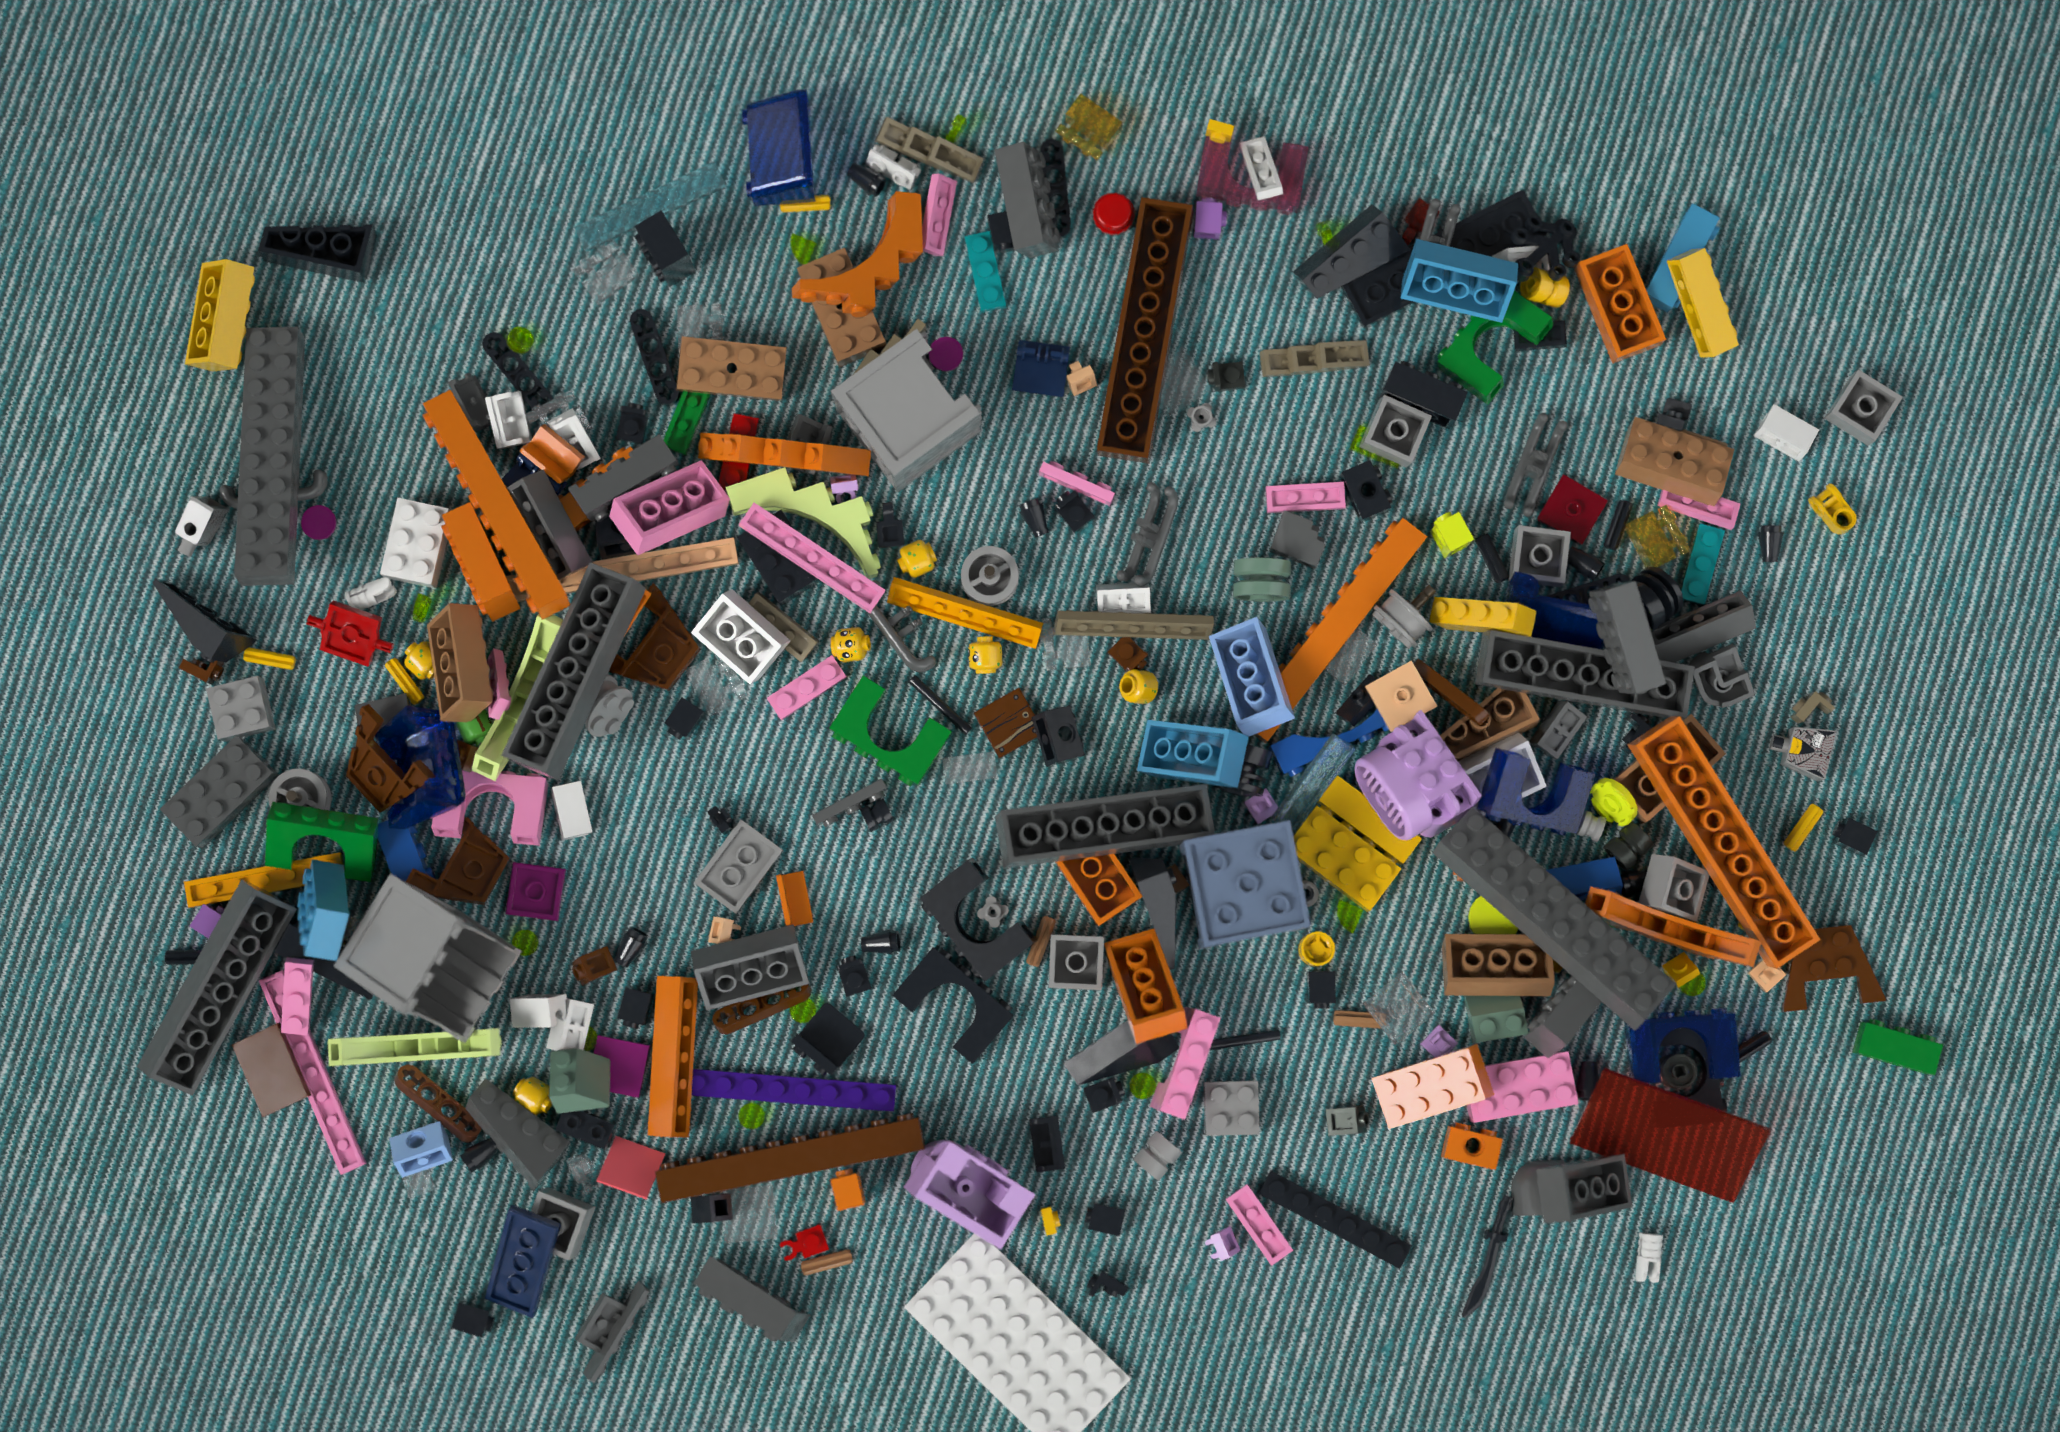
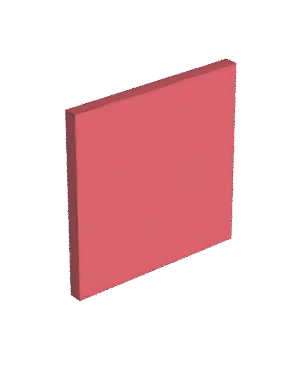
M615 1136L596 1182L647 1200L656 1178L655 1171L660 1169L665 1153Z

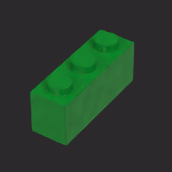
M1869 1019V1022H1860L1852 1053L1926 1075L1936 1074L1943 1044L1935 1042L1936 1037L1926 1034H1920V1037L1910 1035L1911 1030L1895 1026L1894 1030L1884 1027V1022L1875 1019Z

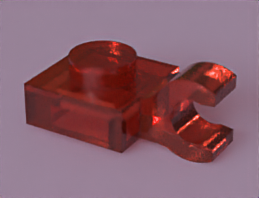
M1418 198L1404 219V222L1409 224L1402 235L1407 245L1411 243L1418 231L1422 233L1430 204L1421 198Z

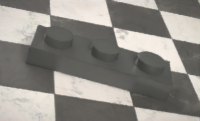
M880 779L813 814L812 817L818 826L823 824L824 827H828L837 822V816L846 812L847 815L853 814L862 808L861 803L867 800L873 803L885 796L883 792L888 789L883 779Z

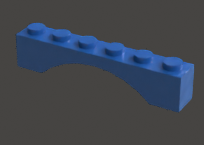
M1376 708L1366 721L1345 733L1323 738L1304 737L1293 734L1270 745L1269 750L1272 752V756L1282 776L1288 773L1290 777H1293L1304 771L1302 766L1310 762L1314 766L1328 760L1327 754L1336 751L1337 755L1351 749L1350 743L1358 739L1360 743L1366 742L1375 737L1373 732L1383 728L1384 732L1389 729Z

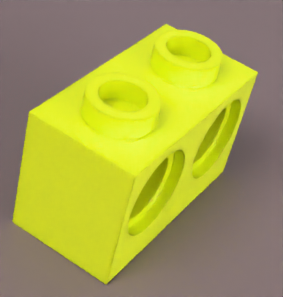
M1451 511L1441 515L1434 522L1435 526L1430 531L1444 559L1468 547L1474 540L1460 512L1452 515Z

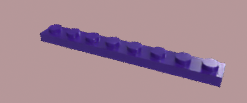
M693 1069L692 1096L894 1112L896 1085Z

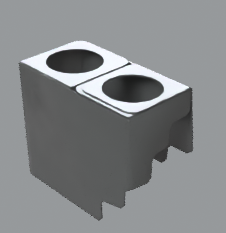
M1284 510L1269 552L1316 569L1325 549V540L1318 536L1320 529L1313 525L1312 520Z

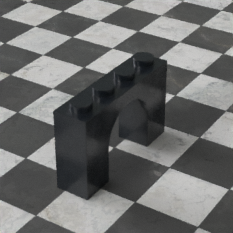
M970 858L924 894L920 900L923 902L921 906L925 913L930 917L934 916L938 921L937 927L946 938L950 937L956 944L953 947L961 958L966 957L972 965L970 970L978 979L982 978L985 982L1038 940L1022 920L1015 923L997 939L991 941L977 940L966 933L959 917L961 904L967 895L989 879L975 859Z
M933 947L892 996L913 1013L928 994L940 985L952 983L967 989L975 1001L976 1014L971 1026L955 1043L953 1048L973 1064L1014 1015L1010 1012L1013 1008L1002 998L997 1002L991 997L990 994L993 991L982 981L977 985L971 980L970 977L973 973L962 964L957 968L950 962L953 956L942 947L936 950Z
M1711 1014L1644 1021L1646 1048L1683 1045L1691 1049L1698 1056L1702 1066L1701 1081L1693 1092L1683 1097L1653 1100L1656 1127L1724 1120V1114H1727V1103L1725 1098L1721 1096L1724 1079L1722 1072H1718L1717 1061H1720L1721 1057L1719 1046L1715 1045L1714 1035H1717V1025L1715 1019L1711 1018Z

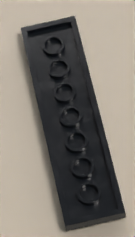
M1523 189L1457 222L1450 247L1492 257L1507 248L1528 246L1527 244L1516 245L1511 241L1510 236L1518 227L1524 228L1531 235L1546 237L1547 233L1541 231L1531 233L1525 228L1524 223L1528 217L1537 214ZM1444 229L1431 236L1442 237ZM1414 244L1409 246L1411 250L1341 286L1363 329L1415 303L1414 301L1401 299L1402 279Z

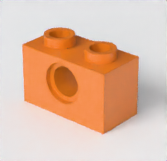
M1457 1122L1455 1127H1447L1441 1157L1496 1170L1503 1140L1496 1137L1497 1132L1481 1128V1132L1476 1133L1470 1131L1471 1126ZM1470 1138H1475L1479 1143V1147L1474 1153H1469L1466 1149V1142Z
M852 1168L835 1172L836 1177L831 1179V1185L837 1211L864 1205L866 1199L859 1171L853 1173Z

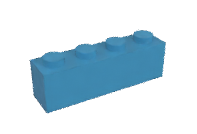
M1693 203L1687 209L1646 287L1653 306L1667 313L1673 307L1678 308L1681 301L1666 261L1691 249L1704 248L1708 240L1713 241L1720 227L1716 226L1720 217Z

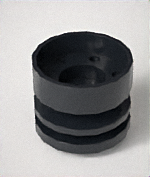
M1654 566L1646 567L1631 580L1636 581L1651 633L1682 609V592L1675 580L1664 570Z
M1247 744L1238 788L1218 785L1211 786L1232 795L1262 797L1264 789L1254 786L1253 783H1266V779L1257 775L1256 770L1269 769L1272 752Z

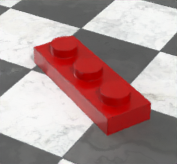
M733 413L729 434L756 437L760 420L759 418ZM723 461L719 484L724 491L728 486L747 480L750 463Z

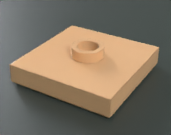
M1412 660L1365 686L1390 732H1393L1399 725H1405L1412 721L1418 711L1422 710L1425 714L1437 707Z

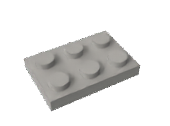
M740 819L694 883L737 914L784 850Z

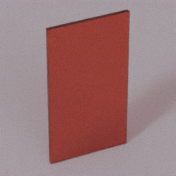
M1604 1068L1570 1137L1569 1143L1603 1156L1625 1154L1627 1165L1734 1203L1768 1136L1771 1134V1128Z

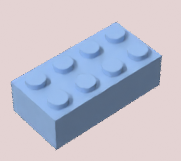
M1258 617L1209 636L1236 725L1244 735L1250 737L1295 719L1267 630Z

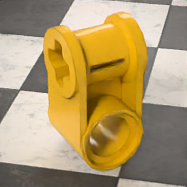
M1829 483L1826 485V489L1816 497L1811 496L1808 498L1812 509L1822 518L1833 533L1838 535L1847 533L1855 525L1857 520L1855 512L1833 484ZM1838 515H1842L1847 519V526L1838 524Z

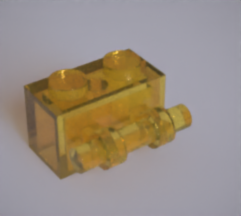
M1080 93L1065 115V122L1071 127L1068 129L1060 123L1055 132L1062 136V140L1066 143H1072L1081 149L1082 154L1087 157L1091 156L1098 161L1103 152L1096 148V146L1099 145L1108 151L1122 131L1123 122ZM1078 132L1082 133L1083 135H1085L1086 137H1088L1090 140L1087 142V141L1084 140L1082 137H1080L1079 135H1077V133H1078Z
M1667 505L1657 509L1662 519L1657 520L1654 512L1651 511L1631 521L1625 527L1645 568L1652 566L1659 568L1677 558L1673 550L1675 547L1678 548L1681 556L1691 551L1686 543L1688 539L1685 533H1681L1675 522L1677 518L1674 513L1671 514ZM1665 526L1673 538L1671 541H1668L1662 529Z

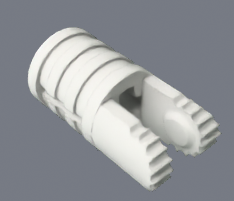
M383 577L346 591L345 597L349 606L365 610V608L372 607L394 597L397 590L391 584L392 582L389 578Z
M1639 1232L1635 1276L1637 1281L1643 1282L1646 1280L1647 1275L1651 1282L1657 1283L1659 1281L1663 1235Z

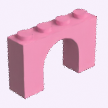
M450 766L448 769L441 768L431 826L435 836L461 838L465 811L469 803L482 793L499 792L508 796L514 803L510 834L513 843L540 846L548 793V784L545 777L535 773L523 776L516 775V773L511 771H502L497 780L494 781L474 771L469 773L460 770L456 766Z
M1184 1007L1187 1029L1178 1031V1033H1181V1043L1176 1061L1167 1080L1164 1083L1158 1082L1150 1107L1182 1119H1185L1220 1021L1219 1017L1188 1007Z

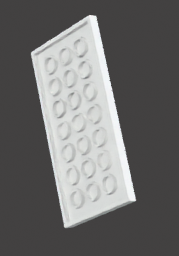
M973 1234L904 1306L928 1332L1031 1432H1082L1131 1380L1101 1348L998 1248L976 1234Z

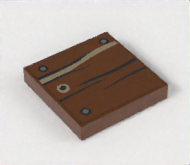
M1020 688L974 712L977 721L999 759L1037 738L1032 717L1035 715Z

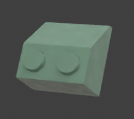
M1464 996L1472 1043L1526 1035L1528 1033L1524 1007L1520 996Z
M578 1048L551 1051L549 1098L557 1114L610 1107V1059Z

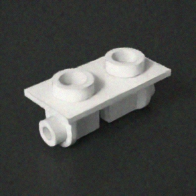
M876 144L873 149H870L866 165L872 170L878 171L890 178L896 184L911 190L914 178H917L921 172V169L917 168L918 165L904 157L898 163L894 160L898 154L884 145L879 146Z

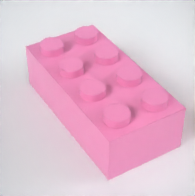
M701 460L614 498L609 517L635 553L640 555L725 517L730 498Z
M1569 1051L1557 1052L1550 1058L1540 1055L1485 1065L1495 1095L1469 1104L1467 1109L1470 1122L1475 1123L1578 1104Z

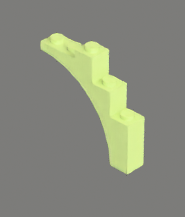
M785 467L726 487L725 492L730 498L729 503L734 516L747 513L752 504L756 503L766 511L782 510L786 513L796 514L813 520L830 530L847 545L868 579L877 577V569L881 568L876 553L871 554L869 545L872 544V540L868 530L862 529V527L870 524V517L873 516V512L869 502H864L862 496L832 506L831 503L835 502L831 488H826L824 482L793 491L797 487L792 473L787 474Z
M537 615L527 650L509 691V696L512 698L511 705L507 711L503 712L499 720L495 719L485 739L475 753L472 771L496 781L509 760L501 755L564 619L551 615L542 620L540 615Z
M499 1028L474 1030L466 1043L458 1040L448 1032L328 1039L329 1066L500 1055L502 1041L499 1035Z

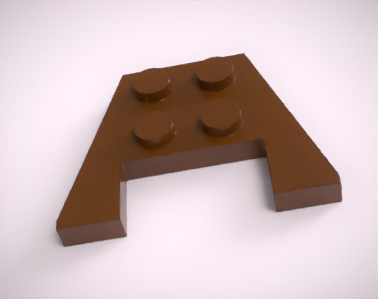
M652 583L647 590L651 593V596L644 606L656 614L659 619L627 661L616 654L608 672L670 691L701 649L660 589Z
M370 704L362 706L359 712L362 718L360 725L356 727L355 735L357 736L356 747H353L351 750L346 777L377 811L382 813L435 779L436 776L421 759L413 762L406 774L373 739L384 720Z
M464 816L462 838L439 880L413 868L406 882L436 898L485 905L509 862V857L487 835L482 834L468 817Z
M1851 925L1814 929L1820 940L1790 961V972L1786 981V992L1781 1011L1808 1010L1804 982L1854 976L1857 978L1860 1004L1886 1001L1885 995Z

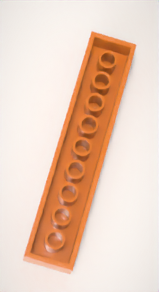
M1670 716L1627 744L1748 937L1761 942L1758 953L1768 967L1777 969L1820 940L1819 936L1681 717Z

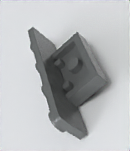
M639 1281L636 1283L625 1303L602 1292L576 1335L575 1339L577 1342L595 1351L583 1371V1374L589 1381L595 1383L597 1378L603 1375L607 1361L618 1350L624 1333L632 1327L634 1317L639 1308L646 1304L650 1290Z

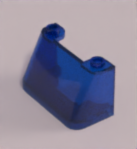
M807 89L793 90L747 103V109H742L743 125H748L751 181L746 182L747 197H752L754 206L816 202L815 188L813 186L810 104Z
M1514 571L1502 602L1518 603L1537 611L1531 637L1603 650L1604 640L1599 637L1596 629V624L1598 623L1596 613L1591 611L1588 604L1538 595L1539 583L1537 579L1532 575Z
M406 705L376 733V743L385 750L391 759L397 760V765L405 774L413 762L421 759L436 777L428 778L424 782L423 787L403 799V804H395L389 808L387 812L389 828L400 830L407 829L459 807L466 799L454 722L441 721L439 710Z

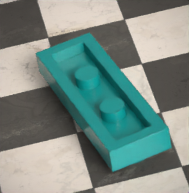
M990 231L964 236L981 313L1006 308Z
M1701 523L1698 524L1680 588L1683 601L1700 606L1705 605L1725 530Z

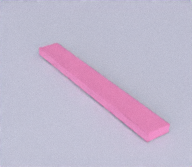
M285 970L259 980L276 1023L281 1024ZM309 1031L308 1036L285 1033L311 1093L308 1099L340 1175L367 1164L311 1031Z

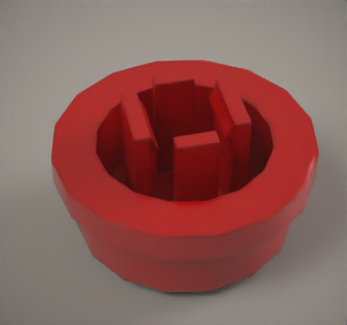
M1108 193L1101 196L1093 208V221L1096 227L1108 235H1120L1126 232L1132 226L1135 218L1132 202L1125 195L1119 193Z

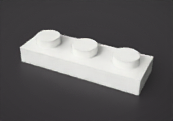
M1265 136L1240 142L1241 152L1257 199L1262 200L1282 195V185Z

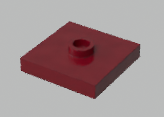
M1563 474L1536 520L1553 530L1571 532L1570 540L1581 546L1608 500Z

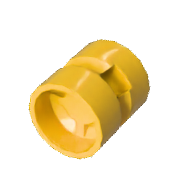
M1537 267L1533 268V274L1527 281L1520 283L1521 296L1529 301L1553 308H1558L1564 304L1570 290L1569 280L1566 276L1560 281H1554L1549 277L1547 270Z
M1320 931L1312 932L1304 936L1299 942L1298 954L1307 965L1313 967L1322 966L1330 962L1334 956L1335 944L1326 933Z

